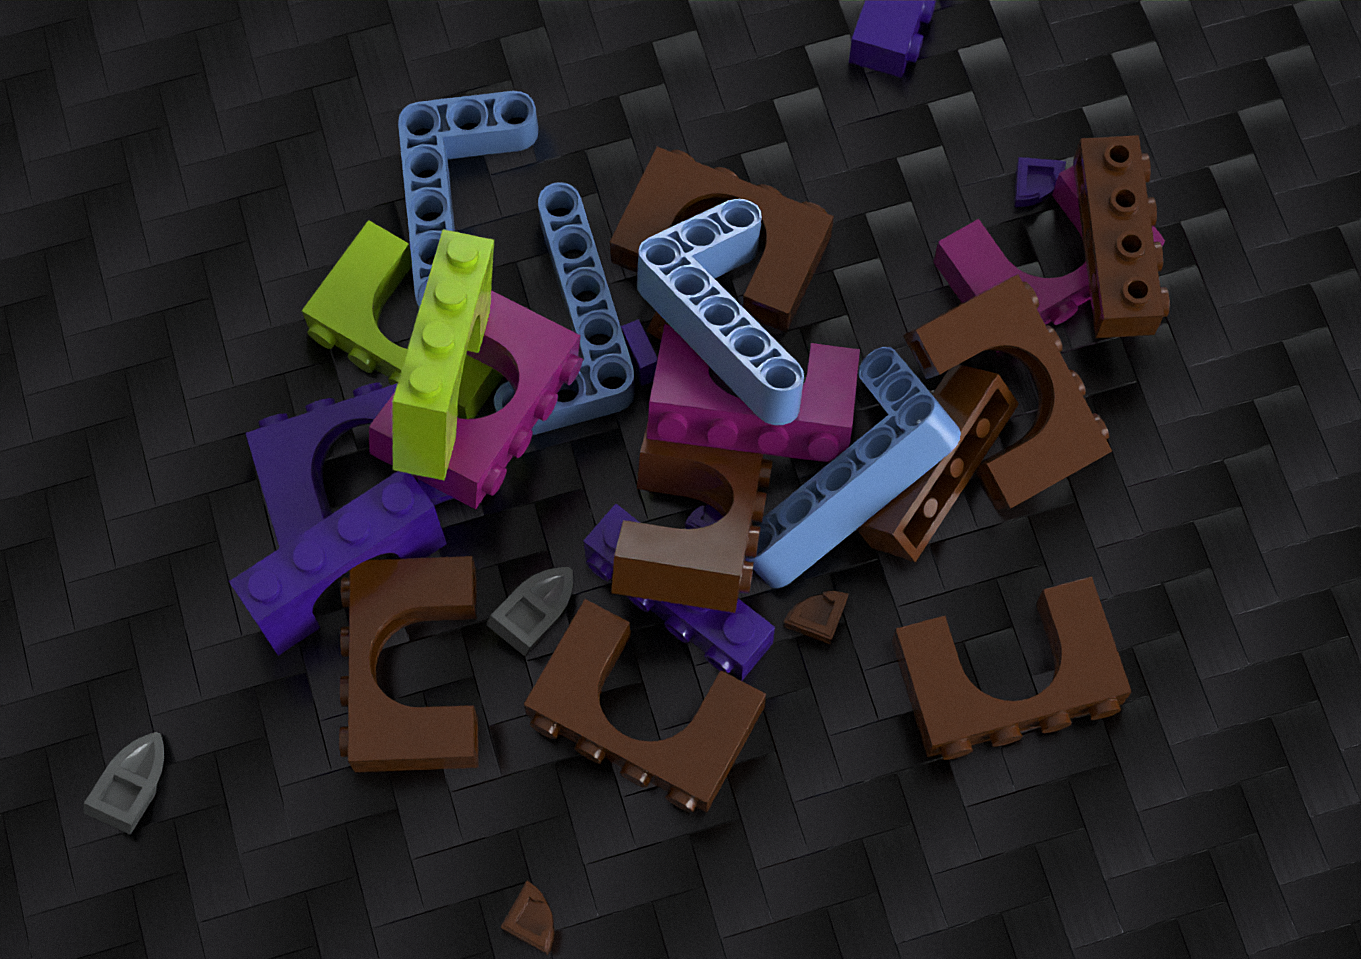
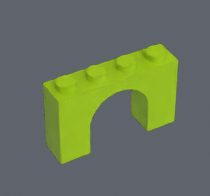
M368 220L302 309L309 328L308 334L311 338L328 349H332L334 345L349 353L348 358L357 367L368 373H372L376 369L389 377L388 382L391 385L398 383L407 349L392 343L380 332L379 318L383 306L412 267L409 243ZM468 355L465 356L457 406V416L462 419H474L503 378V375L497 370Z
M442 229L392 401L393 470L445 480L456 439L458 396L466 352L479 353L490 314L494 252L493 239Z

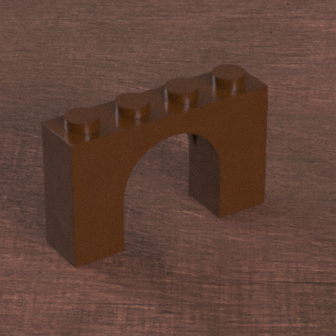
M656 147L609 242L611 263L637 273L639 246L647 238L726 201L733 199L751 201L761 210L760 239L764 247V253L744 293L743 308L756 321L787 333L831 238L834 216L827 214L821 206L815 203H800L784 197L780 191L772 186L765 184L756 186L741 180L735 173L726 168L715 167L713 169L698 163L683 151H668Z
M1019 274L1001 281L903 335L926 379L940 375L986 350L1004 352L1017 358L1032 374L1039 395L1038 412L1032 427L1020 440L983 460L975 471L996 510L1011 509L1112 452L1107 442L1109 432L1105 423L1096 413L1091 412L1083 397L1086 394V390L1081 378L1074 370L1068 369L1060 354L1063 348L1059 336L1051 326H1046L1037 310L1039 307L1038 297L1029 283L1022 282Z
M646 426L640 450L637 489L700 500L715 508L723 518L714 524L696 529H678L623 520L614 554L611 593L735 613L739 592H750L754 562H748L745 559L746 556L756 558L761 527L752 526V522L762 523L767 493L759 492L758 490L759 488L769 489L773 460L765 459L764 454L647 439Z
M473 557L366 560L350 569V577L341 579L342 607L349 608V626H342L340 632L342 657H349V676H341L340 678L341 706L348 707V726H341L339 731L341 757H348V762L354 772L478 768V716L473 705L441 707L406 706L395 702L380 690L376 677L377 661L383 646L392 635L403 627L422 621L477 619V570Z
M1092 576L1042 590L1036 606L1052 650L1054 673L1051 684L1039 694L1028 699L1018 701L1001 700L991 697L975 687L962 669L945 616L895 629L892 645L927 757L941 754L943 760H950L971 753L973 751L971 745L991 740L992 746H1002L1021 739L1022 731L1040 727L1042 733H1050L1070 726L1072 724L1070 718L1089 714L1091 720H1097L1121 711L1119 705L1125 702L1132 691Z
M584 599L524 703L526 715L532 719L529 725L551 739L556 740L560 734L577 743L574 749L593 762L601 764L605 758L622 767L620 774L624 778L640 787L647 788L649 783H652L667 791L668 793L665 798L682 810L693 813L696 807L707 813L765 707L766 694L720 670L695 717L678 734L659 741H641L622 734L605 717L600 706V697L608 675L631 637L630 622Z

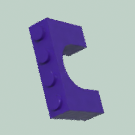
M380 382L367 384L353 390V398L335 403L334 398L318 400L305 406L307 413L289 419L285 413L269 416L258 422L259 429L246 432L279 548L332 514L323 484V465L329 449L342 434L350 429L371 424L396 391L398 383L384 388ZM417 479L420 487L433 505L454 499Z
M397 471L230 580L229 583L279 656L321 628L312 612L313 606L323 591L344 573L370 558L386 553H393L396 559L427 558L447 543L433 503L412 474Z

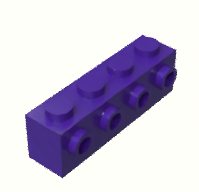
M617 504L610 509L583 540L587 566L597 576L607 582L613 577L614 554L623 520L639 522ZM626 596L642 611L648 612L651 610L665 621L664 626L677 639L684 643L691 641L705 652V659L718 671L722 670L727 674L730 672L741 681L773 644L775 627L740 599L737 602L736 612L732 613Z

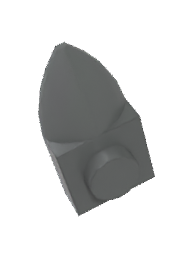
M559 567L531 576L490 615L486 625L523 656H526L556 625L560 615L566 608L573 588V570L570 567Z
M154 732L142 736L119 751L110 761L85 800L84 814L131 835L155 796L157 783L162 773L164 745L160 733Z

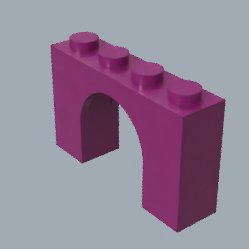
M1071 166L1059 173L1052 196L1082 236L1074 166ZM979 219L938 241L933 262L962 303L1019 274L1022 282L1029 283L1035 291L1039 300L1037 310L1045 325L1051 321L1054 325L1063 323L1077 312L1080 304L1091 299L1086 261L1074 272L1061 277L1041 278L1029 275L1019 270L1006 258ZM1155 226L1152 227L1154 242H1160L1163 246L1165 240Z
M491 290L490 314L479 353L467 351L466 355L500 372L510 382L515 395L505 407L489 416L476 419L457 418L456 439L445 480L412 474L413 477L474 509L479 506L486 494L493 496L504 481L507 472L505 467L513 456L520 458L527 449L533 434L531 429L538 419L546 421L552 413L558 399V394L556 393L563 383L571 385L577 377L583 363V359L578 356L581 335ZM394 394L369 426L370 454L392 466V401Z
M664 324L649 401L647 439L830 463L850 445L860 349L811 343L800 412L791 423L772 425L758 418L740 398L728 394L718 387L709 375V365L670 325Z

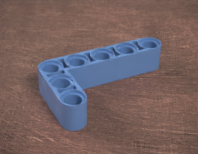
M521 91L420 101L409 104L399 115V138L414 290L418 309L420 308L432 265L426 264L425 261L431 256H435L442 229L455 232L448 159L521 151L532 146L538 138L539 130L536 107L530 96ZM513 118L525 119V121L516 125L507 123V121ZM464 124H478L477 127L471 130L460 129ZM422 128L431 130L422 136L413 134ZM433 170L436 172L428 178L417 177L422 171ZM431 212L441 214L440 217L433 221L421 220L425 214Z
M563 182L552 183L540 192L538 208L541 229L572 331L581 335L579 355L583 359V363L571 385L563 383L559 391L572 390L578 395L569 402L557 401L546 421L538 419L531 429L532 435L620 412L633 402L635 396L633 365L581 197L577 189ZM558 208H566L571 211L563 217H556L550 214ZM573 249L584 252L577 259H568L563 256L565 252ZM585 291L594 292L598 295L589 302H582L575 298L579 293ZM595 334H605L611 338L604 345H594L588 341ZM609 377H618L625 381L617 389H607L601 385L603 380ZM509 381L503 383L495 393L494 406L496 412L505 407L515 395Z
M745 199L729 200L644 240L639 246L637 290L640 295L758 418L772 425H785L795 420L800 412L804 371L802 367L715 280V278L750 262L756 257L759 248L762 219L759 207Z
M881 347L869 353L863 359L858 370V375L862 382L889 415L765 515L762 523L757 522L753 525L761 527L756 558L746 556L745 561L754 562L753 570L772 588L786 586L946 457L960 440L961 432L959 427L891 347Z

